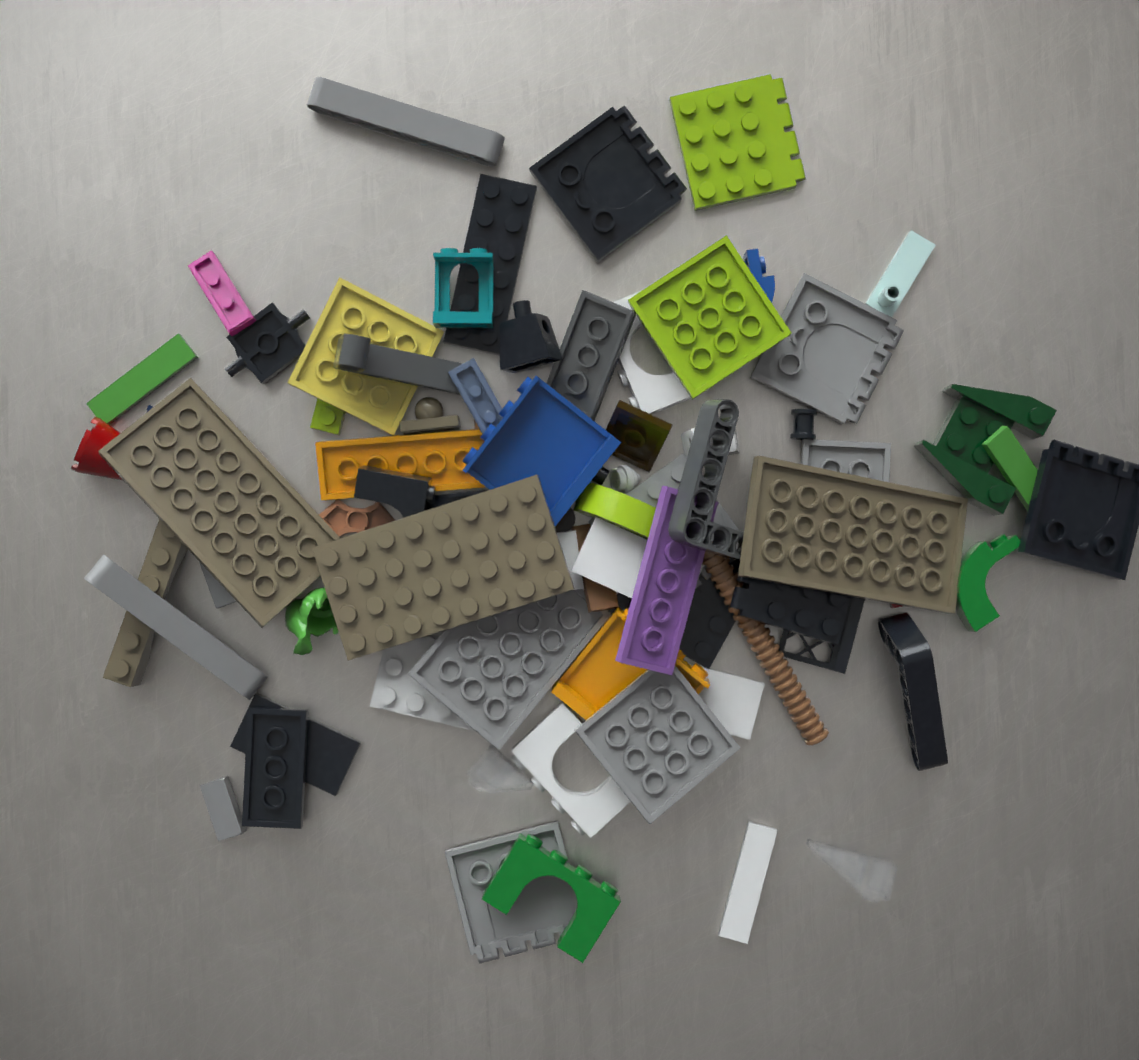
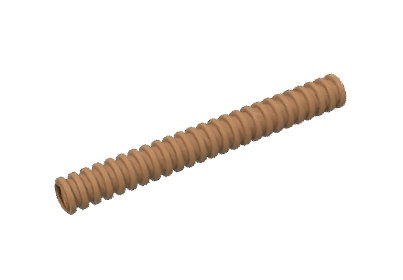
M705 551L702 565L707 566L705 570L707 573H711L710 579L716 582V589L721 590L719 594L721 597H725V605L730 606L735 586L742 588L744 584L737 581L738 573L733 572L735 568L733 565H729V558ZM729 607V612L734 613L733 619L739 621L738 627L743 628V636L748 637L746 639L747 643L752 644L751 650L756 652L755 657L757 660H761V667L766 668L765 674L770 675L769 681L774 683V690L779 691L778 697L783 699L782 704L788 707V714H792V721L797 722L795 726L797 730H801L800 735L805 738L804 742L806 745H815L822 742L829 732L827 728H823L824 723L819 720V714L814 713L816 709L814 705H810V698L805 697L807 693L805 690H801V683L796 682L798 678L796 674H792V667L787 666L788 660L783 659L784 653L778 650L780 648L779 644L774 643L775 638L773 635H769L771 632L769 627L765 628L766 624L737 616L739 610Z

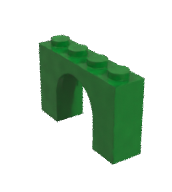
M520 833L483 892L482 900L507 915L523 888L533 879L541 876H555L566 881L576 894L577 908L559 937L557 947L583 963L621 903L620 896L617 894L618 889L606 881L600 884L592 879L593 874L583 866L573 867L567 863L568 858L555 849L552 852L542 847L543 842L532 834L528 833L527 836H524Z

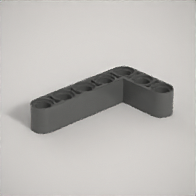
M343 334L338 339L333 365L335 369L460 395L448 372L463 363L370 344V338L353 334Z
M708 400L702 404L669 522L668 532L671 539L675 542L725 558L740 560L744 532L711 522L738 421L739 410L736 403L732 400ZM719 409H720V412H721L720 418H719V416H718V410H719ZM711 437H712V440H713V445H712V447L710 446V439H711ZM703 466L705 468L704 476L702 475ZM695 496H697V503H696V505H694V498H695ZM689 525V533L687 535L686 528ZM712 534H714L713 542L711 541Z

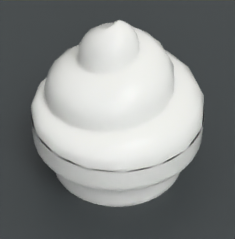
M620 465L610 472L611 488L623 494H627L634 489L641 479V476L627 465Z

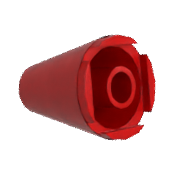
M94 417L90 423L96 426L92 427L91 431L86 430L74 457V461L79 462V464L72 465L71 470L123 481L99 455V450L117 437L120 432L102 419Z

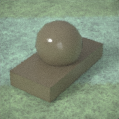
M425 397L417 402L414 412L417 420L399 422L400 432L404 435L450 431L461 428L458 415L442 417V404L433 397Z

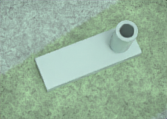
M911 230L865 304L892 317L936 245Z

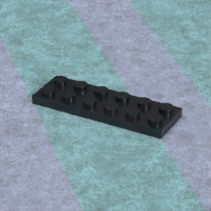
M480 174L463 253H470V249L483 248L487 249V253H493V328H446L444 344L500 356L499 326L509 318L537 191L536 185ZM460 264L450 311L479 312V274L471 264Z

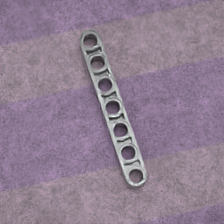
M322 77L315 78L307 103V107L317 113L492 167L497 165L505 140L503 135L495 131Z
M104 554L85 576L84 579L248 700L254 696L268 676Z

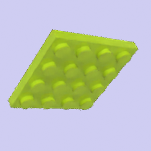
M727 235L628 299V304L636 312V316L692 400L792 334Z

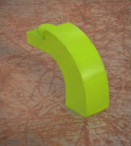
M591 482L576 499L574 511L585 516L598 517L648 540L656 510L655 507L621 492Z

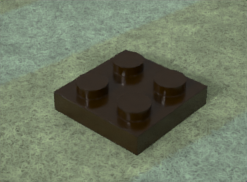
M619 400L606 428L607 432L621 442L612 455L650 473L673 425Z

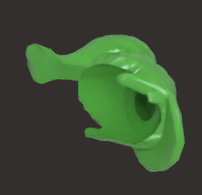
M325 587L310 591L304 598L296 599L286 607L285 625L298 638L293 654L305 655L311 653L313 649L310 639L311 635L319 637L332 628L333 634H338V628Z

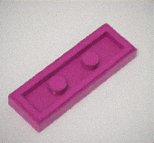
M212 250L187 265L231 336L236 335L256 322L250 309Z

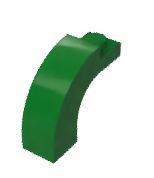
M1003 533L989 542L991 547L988 546L986 541L976 542L961 558L956 612L966 629L970 632H977L1000 617L987 596L985 587L986 577L990 568L997 561L1019 547L1020 539L1017 535L1006 536Z

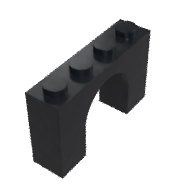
M363 465L358 468L354 498L391 505L405 518L426 511L428 503H433L436 487L431 486L432 478Z

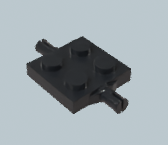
M272 302L254 316L256 322L234 336L229 334L226 338L235 348L238 358L224 368L228 374L233 377L242 369L247 368L254 373L260 383L265 384L298 359L306 345L300 338L297 328L311 319L304 309L289 319Z

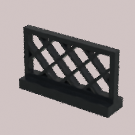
M851 596L839 645H834L833 647L832 644L828 643L833 651L830 663L817 660L811 650L823 643V641H818L809 646L804 636L800 634L799 636L806 649L797 654L784 651L787 639L797 634L793 632L789 634L787 630H783L778 650L783 651L786 658L845 674L865 599ZM809 651L812 658L804 657L801 655Z

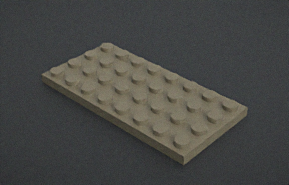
M189 378L99 450V455L261 628L321 576L312 547L340 539L192 378Z
M755 456L752 466L738 576L955 614L968 499L784 460Z
M534 475L312 547L348 661L575 589L539 475Z

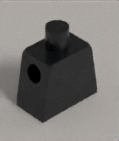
M528 300L513 303L515 318L504 321L499 326L500 370L517 373L561 361L562 355L550 319L545 315L532 313L530 301Z

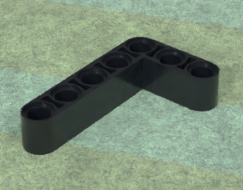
M907 612L879 619L878 628L882 641L898 665L914 764L918 771L948 764V756L931 648Z

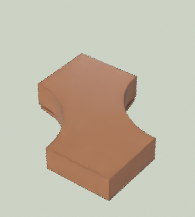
M336 499L319 514L339 537L395 521L393 516L380 502H376L366 508H353L344 504L340 499Z

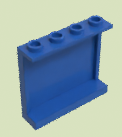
M535 376L533 380L527 377L517 389L521 394L515 403L509 400L499 412V415L503 418L495 427L490 424L480 437L484 440V443L478 450L472 447L464 457L462 462L466 466L462 471L469 473L489 490L539 475L554 526H556L621 442L538 376Z

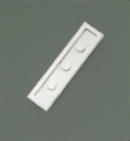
M748 821L718 933L720 937L748 944L777 829Z

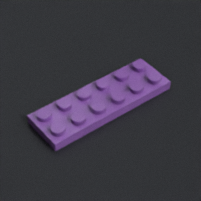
M662 486L615 661L672 675L705 551L675 542L669 536L668 527L678 489ZM697 496L694 498V505L697 503ZM717 501L715 502L714 510H713L712 517H711V522L714 521L716 509H717V506H718V502H717ZM689 525L686 528L687 535L689 533Z

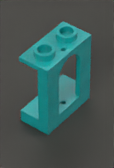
M443 248L440 249V253H433L435 260L434 327L493 328V253H487V249L483 248L470 249V253H458V249ZM459 264H471L478 271L479 312L450 311V276L454 267Z

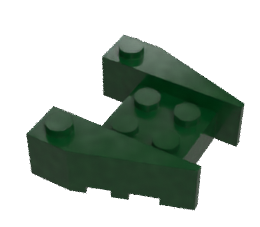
M951 384L945 387L942 392L955 398L956 401L934 443L931 444L922 440L916 442L914 447L943 474L942 476L961 493L963 498L968 499V503L993 516L1002 515L1016 488L988 474L994 462L981 444L1001 426H1008L1010 430L1014 429L1031 439L1043 437L1057 410L1030 396Z

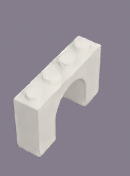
M639 292L614 301V303L632 310L628 304V299ZM636 316L618 360L622 370L617 372L623 387L629 386L632 397L628 398L630 405L652 415L692 398L674 372L666 375H652L644 372L635 364L630 353V340L634 333L643 326Z
M562 701L512 747L511 752L514 755L511 759L522 771L525 768L530 771L534 776L531 779L534 785L541 792L547 790L553 796L552 804L560 813L563 814L566 811L574 819L571 821V824L581 835L587 833L592 838L630 800L611 776L595 789L586 792L569 790L557 780L552 768L553 756L560 745L583 723L568 705Z

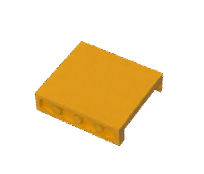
M618 607L552 686L551 693L585 720L648 670L615 661L629 608L623 610ZM679 649L675 666L699 695L705 687L708 689L710 686L709 679L706 678L709 674L697 663L692 666L685 661L686 655Z

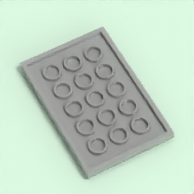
M583 589L560 593L444 630L408 674L496 749L500 750L609 618L611 613L607 610L588 613Z

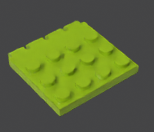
M769 74L670 97L669 102L695 211L795 189L797 186L796 182L806 179L802 160H791L790 158L800 154L795 131L784 132L785 129L792 128L794 125L789 104L783 103L778 105V102L787 99L783 78L772 80V76Z

